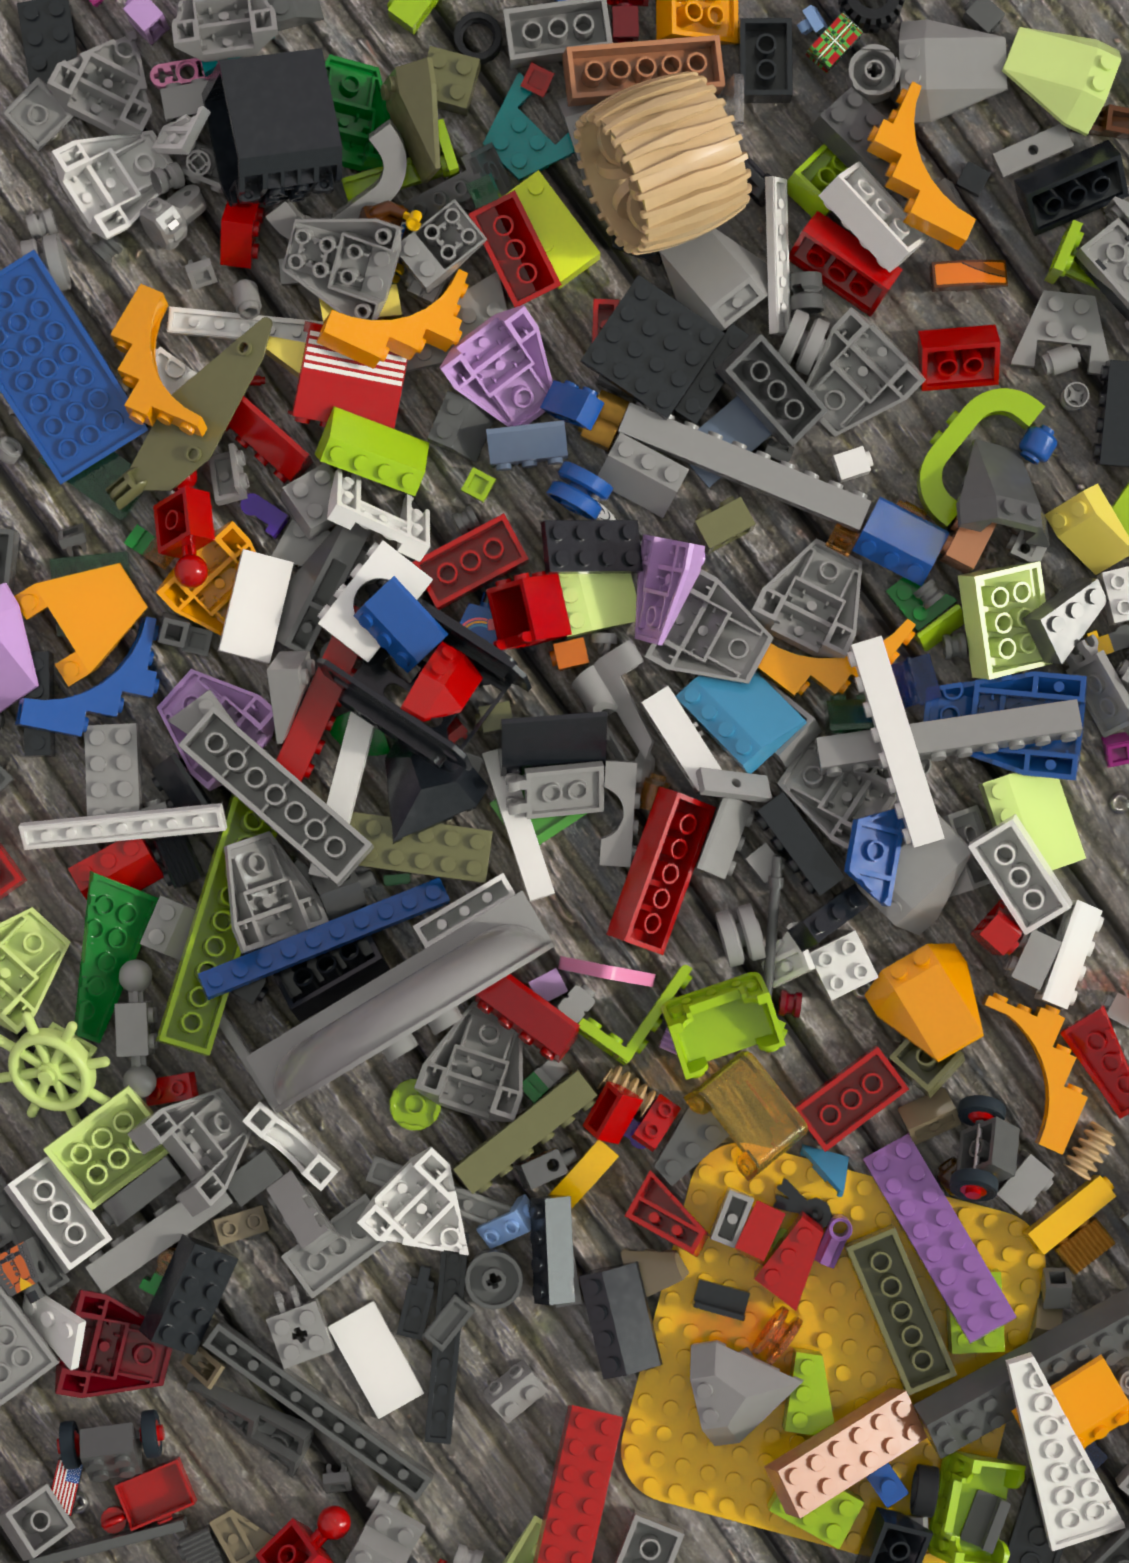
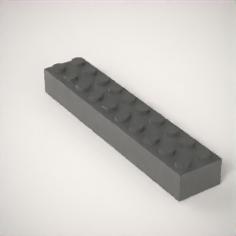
M1129 1287L914 1404L913 1406L928 1440L939 1457L942 1459L954 1453L956 1450L1015 1418L1011 1410L1016 1408L1005 1360L1031 1352L1049 1386L1099 1355L1103 1356L1108 1366L1129 1356Z

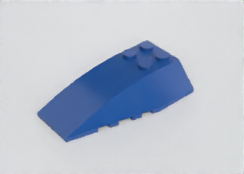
M1032 671L1023 674L1006 675L990 680L979 679L963 683L927 687L923 722L1077 699L1083 728L1087 676ZM1083 730L1081 736L1071 742L1054 740L1045 746H1036L1035 743L1027 744L1024 748L1018 750H1010L1009 747L1000 748L999 751L991 754H984L983 751L973 752L970 757L1024 776L1076 781Z

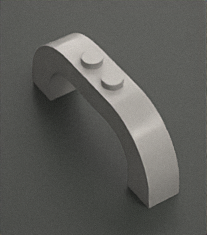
M391 119L369 134L370 142L383 160L384 167L380 177L331 215L314 219L359 218L361 209L364 206H373L387 200L391 201L396 196L405 178L407 154L404 140ZM289 199L280 200V203L273 205L265 214L270 224L287 239H290L294 220L305 219V215L298 211Z

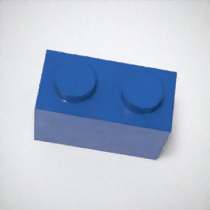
M554 380L540 408L555 419L564 420V422L591 431L604 402L596 397L598 394L596 391L584 386L583 389H579L578 385L568 380H565L564 383Z

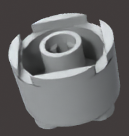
M870 44L864 46L850 60L846 72L848 89L853 86L871 104L888 99L895 90L900 77L901 68L899 60L890 49L883 45ZM874 71L876 77H871L869 72Z

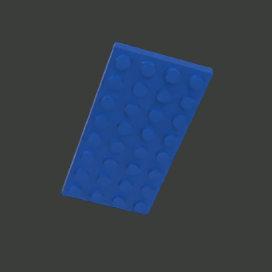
M32 250L0 270V391L61 485L149 429L146 423L140 425L129 418V414L124 406L129 396L36 250Z

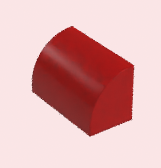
M607 1081L582 1126L597 1140L619 1144L643 1099L629 1089Z
M757 1200L735 1249L747 1258L763 1265L786 1213Z

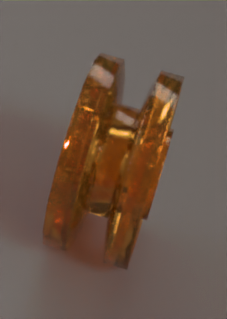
M781 1306L773 1314L751 1348V1351L758 1355L767 1347L769 1350L765 1361L770 1365L774 1364L784 1353L803 1323V1320L798 1316L786 1323L785 1320L789 1309L785 1306Z

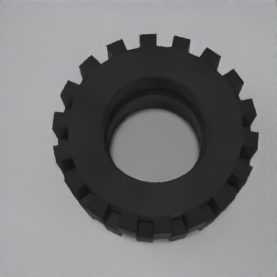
M838 0V5H840V14L844 11L858 27L863 28V33H868V30H872L874 34L878 33L880 28L884 31L889 28L890 24L895 23L905 0H886V4L877 9L867 8L859 0Z

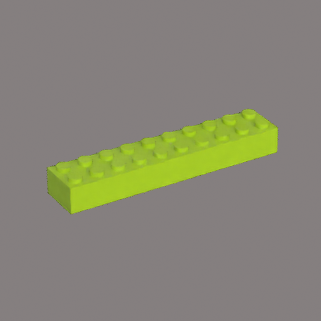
M231 794L225 813L227 829L219 833L156 1038L157 1042L203 1056H210L229 992L208 1000L198 979V973L236 959L241 955L231 925L224 847L269 831L275 839L277 836V832L233 794Z

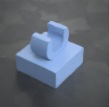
M810 5L802 10L806 19L798 23L797 27L804 35L809 34L813 30L822 35L828 28V25L818 9Z

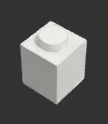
M863 446L833 455L831 459L839 483L867 475L871 471L870 467L873 466L871 454L869 451L865 452Z

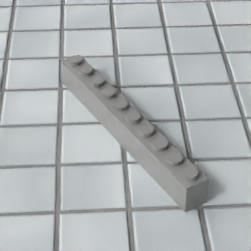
M638 401L636 404L629 403L619 427L618 435L621 432L651 449L854 532H859L871 504V501L867 499L868 495L857 490H853L852 493L843 490L844 486L838 482L829 480L826 483L819 480V475L808 470H805L804 473L794 470L795 465L783 460L780 463L770 460L771 456L765 452L757 450L755 454L746 450L747 446L740 442L733 441L731 444L723 441V436L716 432L709 431L708 434L698 430L699 426L688 421H685L684 424L674 421L675 416L670 415L665 420Z
M1077 699L909 724L920 760L931 759V761H942L947 756L957 755L959 758L968 757L973 752L983 751L984 754H991L999 751L1000 748L1007 747L1010 750H1018L1024 748L1027 744L1034 743L1036 746H1045L1054 740L1071 742L1080 737L1083 730ZM871 730L816 738L821 775L827 774L828 777H835L841 775L844 771L851 770L854 773H862L868 771V768L878 766L879 769H887L881 766L878 753H881L882 750L879 742L874 743Z

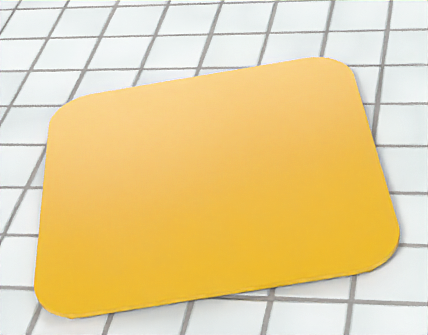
M743 1142L730 1143L714 1149L696 1166L690 1179L683 1206L709 1234L728 1187L753 1196L754 1202L748 1214V1220L757 1200L773 1207L776 1201V1194L788 1198L776 1187L778 1184H782L783 1178H786L806 1200L814 1197L820 1198L828 1203L832 1216L834 1214H842L848 1218L853 1231L846 1243L891 1224L896 1228L957 1373L952 1378L909 1395L912 1405L1027 1343L1037 1300L1041 1291L1043 1268L1046 1267L1045 1255L1037 1254L1023 1236L1022 1232L1030 1226L1019 1217L1004 1211L946 1196L988 1269H998L1001 1271L1002 1293L1017 1316L1016 1319L1004 1325L1005 1352L952 1354L948 1350L946 1302L872 1176L847 1169L844 1193L842 1197H838L837 1191L828 1181L825 1182L812 1168L813 1164L809 1159ZM775 1208L786 1213L780 1229L785 1228L788 1230L799 1216V1213ZM842 1221L835 1223L833 1232L843 1233L847 1227L846 1223ZM708 1237L698 1257H695L673 1245L672 1250H677L689 1274L684 1280L660 1292L653 1318V1326L662 1365L640 1371L621 1440V1458L627 1476L636 1488L655 1500L835 1548L772 1513L767 1506L775 1489L764 1466L814 1435L784 1431L782 1424L785 1399L740 1443L714 1446L701 1428L690 1382V1361L692 1344L718 1340L725 1343L726 1347L737 1352L748 1347L755 1358L779 1368L780 1372L790 1376L794 1348L820 1351L825 1366L834 1423L891 1387L904 1390L845 1247H843L834 1269L814 1260L800 1302L795 1311L754 1279V1272L760 1264L742 1255L735 1248ZM701 1278L750 1292L745 1310V1320L741 1321L694 1308L692 1301L698 1279ZM1006 1423L956 1451L997 1458ZM928 1438L889 1462L909 1492L908 1495L889 1508L885 1506L866 1477L848 1488V1490L862 1497L864 1505L839 1550L854 1554L859 1553L876 1507L901 1512L904 1515H912L910 1512V1497L913 1475L917 1464L938 1467L940 1473L942 1459ZM928 1517V1528H929L930 1520H931V1518H929V1517ZM928 1549L922 1563H947L931 1555Z

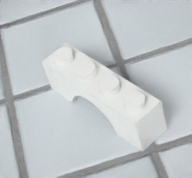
M264 1100L259 1101L242 1121L260 1138L273 1145L297 1167L300 1173L320 1191L341 1169L279 1113L275 1114L271 1106Z

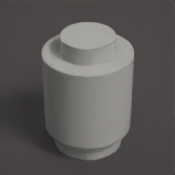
M243 279L238 281L232 287L236 311L243 319L256 318L260 314L262 307L258 286L251 280Z
M1069 343L1046 351L1044 355L1040 356V361L1045 375L1052 374L1055 376L1078 368V362H1081V357L1077 347L1073 348Z

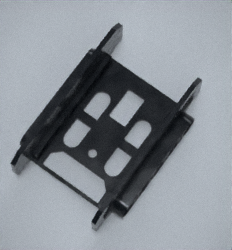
M379 579L376 584L380 589L388 581ZM420 597L417 601L448 633L443 642L464 653L482 675L483 679L478 687L491 684L501 691L461 746L449 740L447 731L448 726L458 713L445 716L439 726L430 727L400 709L401 707L388 700L384 695L385 688L391 684L399 685L410 692L420 672L427 664L423 660L417 665L421 669L411 683H407L382 666L390 656L382 647L379 648L368 663L364 661L353 676L326 659L319 657L316 661L322 673L344 690L338 701L345 708L438 769L448 760L470 771L472 765L468 756L462 750L512 684L518 685L527 692L532 688L527 674L517 666V662L511 656Z

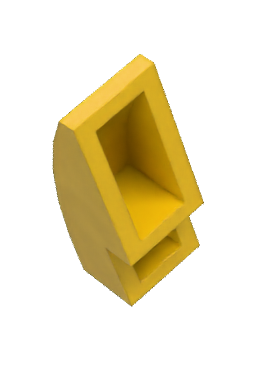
M596 1140L548 1196H571L572 1209L619 1155L605 1142Z

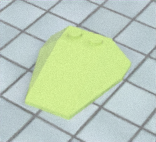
M1019 27L1002 72L1063 126L1087 136L1106 102L1121 62V55L1119 50L1097 39Z
M33 907L0 923V1025L15 1034H18L25 1027L22 1020L24 1012H30L33 1018L36 1016L71 943Z

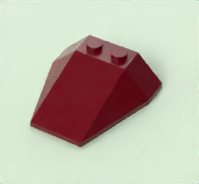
M80 1289L69 1308L71 1312L86 1321L79 1367L70 1370L57 1355L60 1362L56 1365L55 1393L77 1398H87L163 1386L172 1348L150 1341L139 1331L145 1316L105 1293Z

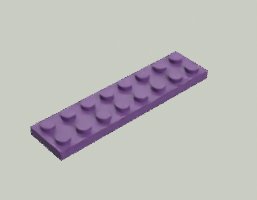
M906 1134L863 1158L865 1166L968 1342L971 1344L1016 1319V1314L910 1135Z

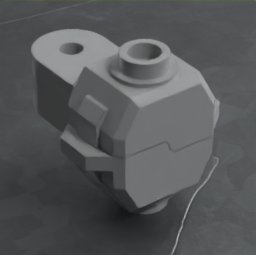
M186 185L167 200L159 197L149 200L146 206L140 210V221L152 242L166 250H172L187 237L188 225L206 210L207 205L197 185Z

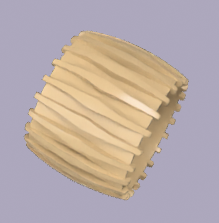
M687 71L664 75L630 86L589 109L575 123L577 130L574 131L573 136L575 139H578V143L574 145V151L580 153L581 160L577 162V166L579 169H584L586 179L582 180L583 186L589 185L593 195L589 201L591 204L596 203L601 212L597 215L599 221H606L609 226L606 232L609 236L615 235L617 237L615 243L618 247L624 246L623 249L626 253H632V255L652 253L694 240L733 218L750 201V196L747 194L752 191V185L747 183V179L751 177V170L745 169L744 163L748 159V154L741 151L738 142L743 139L742 135L735 134L731 124L735 121L733 115L727 116L723 108L726 105L724 98L718 99L714 94L717 91L714 85H706L707 78L698 76L697 72Z

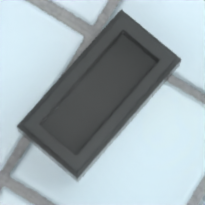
M455 1293L422 1336L443 1352L476 1309Z

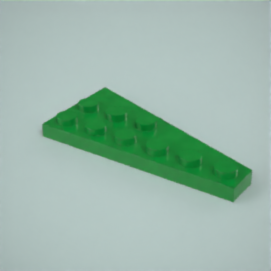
M90 871L75 1012V1022L77 1023L75 1035L100 1044L115 1009V1004H117L123 990L119 982V971L126 962L136 959L142 946L140 944L159 898Z

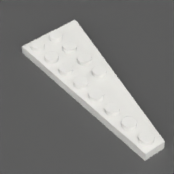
M1029 1352L1005 1360L1049 1548L1055 1551L1124 1529L1125 1524L1032 1353Z

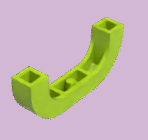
M999 388L976 396L960 413L956 410L946 421L949 427L944 433L939 430L930 440L933 446L925 455L917 478L920 502L926 513L936 524L946 529L957 516V501L946 491L942 481V472L948 459L975 426L988 416L1002 415L1010 418L1026 430L1045 408L1041 402L1020 390Z

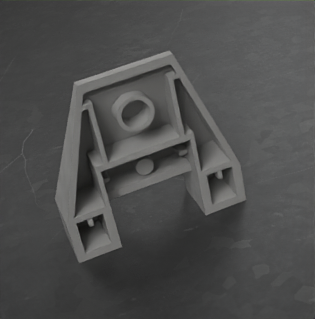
M219 1088L159 1109L136 1125L128 1133V1136L143 1155L160 1144L165 1147L191 1180V1183L177 1195V1198L194 1217L211 1207L226 1192L253 1130L242 1122L245 1118L226 1092Z

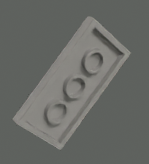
M366 1193L330 1219V1222L340 1235V1238L317 1255L309 1252L304 1253L297 1244L281 1256L311 1299L389 1242L375 1240L357 1223V1220L371 1201Z

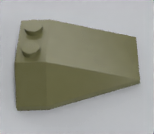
M432 57L395 67L381 85L382 100L386 101L387 111L404 140L406 150L422 183H428L441 168L437 90Z

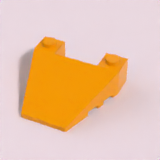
M120 563L43 580L14 596L26 620L35 617L49 608L75 649L74 653L55 664L68 687L98 670L124 635L128 633L148 608Z

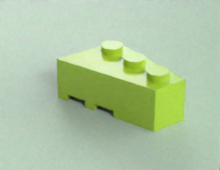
M794 1348L790 1376H796L804 1381L786 1398L782 1426L784 1431L816 1435L834 1423L823 1356L820 1351Z

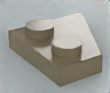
M232 1508L209 1521L230 1563L248 1562L256 1557L255 1555L273 1538L271 1534Z

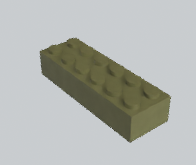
M353 812L350 825L374 846L373 850L358 866L479 883L487 882L493 831L438 824L420 833H412L405 836L401 841L393 844L390 817Z
M575 1069L535 1103L517 1115L513 1122H508L455 1164L453 1170L472 1194L476 1191L482 1194L493 1185L492 1179L499 1174L502 1178L513 1169L514 1165L512 1163L518 1158L523 1161L534 1152V1145L538 1142H541L543 1145L555 1136L553 1130L561 1125L565 1128L576 1119L574 1114L582 1109L585 1112L596 1103L594 1098L598 1096L597 1092L579 1069Z
M891 1224L844 1245L908 1396L956 1376L957 1373L896 1228Z

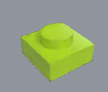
M473 467L461 491L484 503L496 479Z

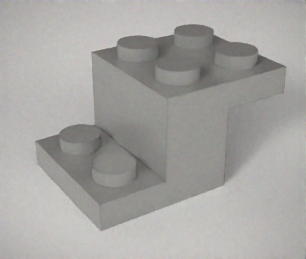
M380 1500L358 1535L344 1563H407L411 1551L426 1526Z

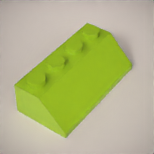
M333 406L315 451V456L321 462L416 496L426 470L429 442Z

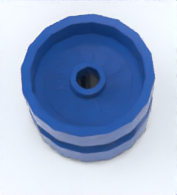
M564 461L558 471V475L566 483L553 481L546 494L569 511L589 520H597L602 507L596 500L607 501L613 491V487L592 472L574 463Z

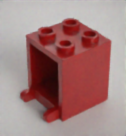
M545 571L532 573V577H530L529 573H523L513 576L514 580L512 582L511 579L495 582L496 587L486 589L497 640L493 642L494 646L500 650L535 646L572 635L558 574L548 575Z

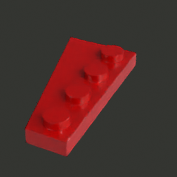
M1103 1005L1063 1029L1060 1034L1119 1119L1129 1114V1066Z

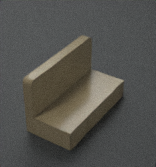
M940 1088L931 1098L925 1095L897 1109L915 1145L961 1125L957 1109L945 1088Z

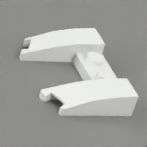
M338 468L335 472L331 488L327 520L351 530L356 522L364 529H371L382 534L388 540L397 541V551L420 562L430 548V510L426 509L422 513L418 509H413L412 501L414 498L407 494L403 500L401 516L398 518L362 501L361 476L352 473V479L350 477L342 478V469Z

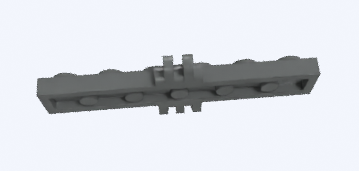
M1 1175L0 1249L10 1242L13 1246H16L34 1235L37 1236L4 1190L7 1184ZM37 1236L49 1270V1276L39 1281L38 1284L45 1295L49 1296L70 1282V1279Z

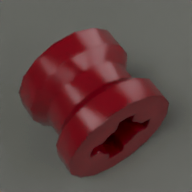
M781 990L778 1015L791 1014L793 1017L799 1018L802 992L790 994L786 990Z

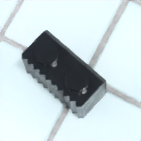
M187 835L167 836L153 841L155 847L152 848V852L157 862L162 861L166 871L163 872V876L168 886L173 885L174 889H179L205 877V873Z

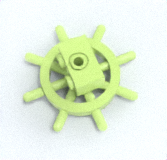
M27 1011L22 1014V1020L28 1032L23 1034L16 1043L0 1034V1047L10 1052L8 1057L9 1071L0 1073V1083L13 1081L18 1091L31 1102L27 1110L28 1117H36L40 1107L51 1111H65L71 1125L74 1126L81 1121L76 1107L80 1106L87 1097L101 1105L111 1099L94 1088L96 1084V1069L108 1067L110 1059L106 1056L93 1058L98 1047L75 1035L77 1030L76 1022H68L66 1028L54 1022L48 1028H38L32 1014ZM34 1045L36 1049L32 1053L26 1048ZM24 1060L35 1067L26 1069ZM32 1078H38L40 1084L38 1085ZM64 1084L77 1091L69 1094ZM50 1086H54L56 1093L48 1091Z

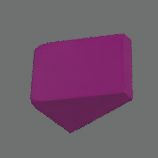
M1126 732L1112 734L1106 738L1101 737L1108 768L1129 764V736Z

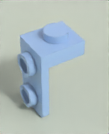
M526 1194L517 1197L508 1213L478 1226L476 1231L490 1249L531 1231L529 1198Z

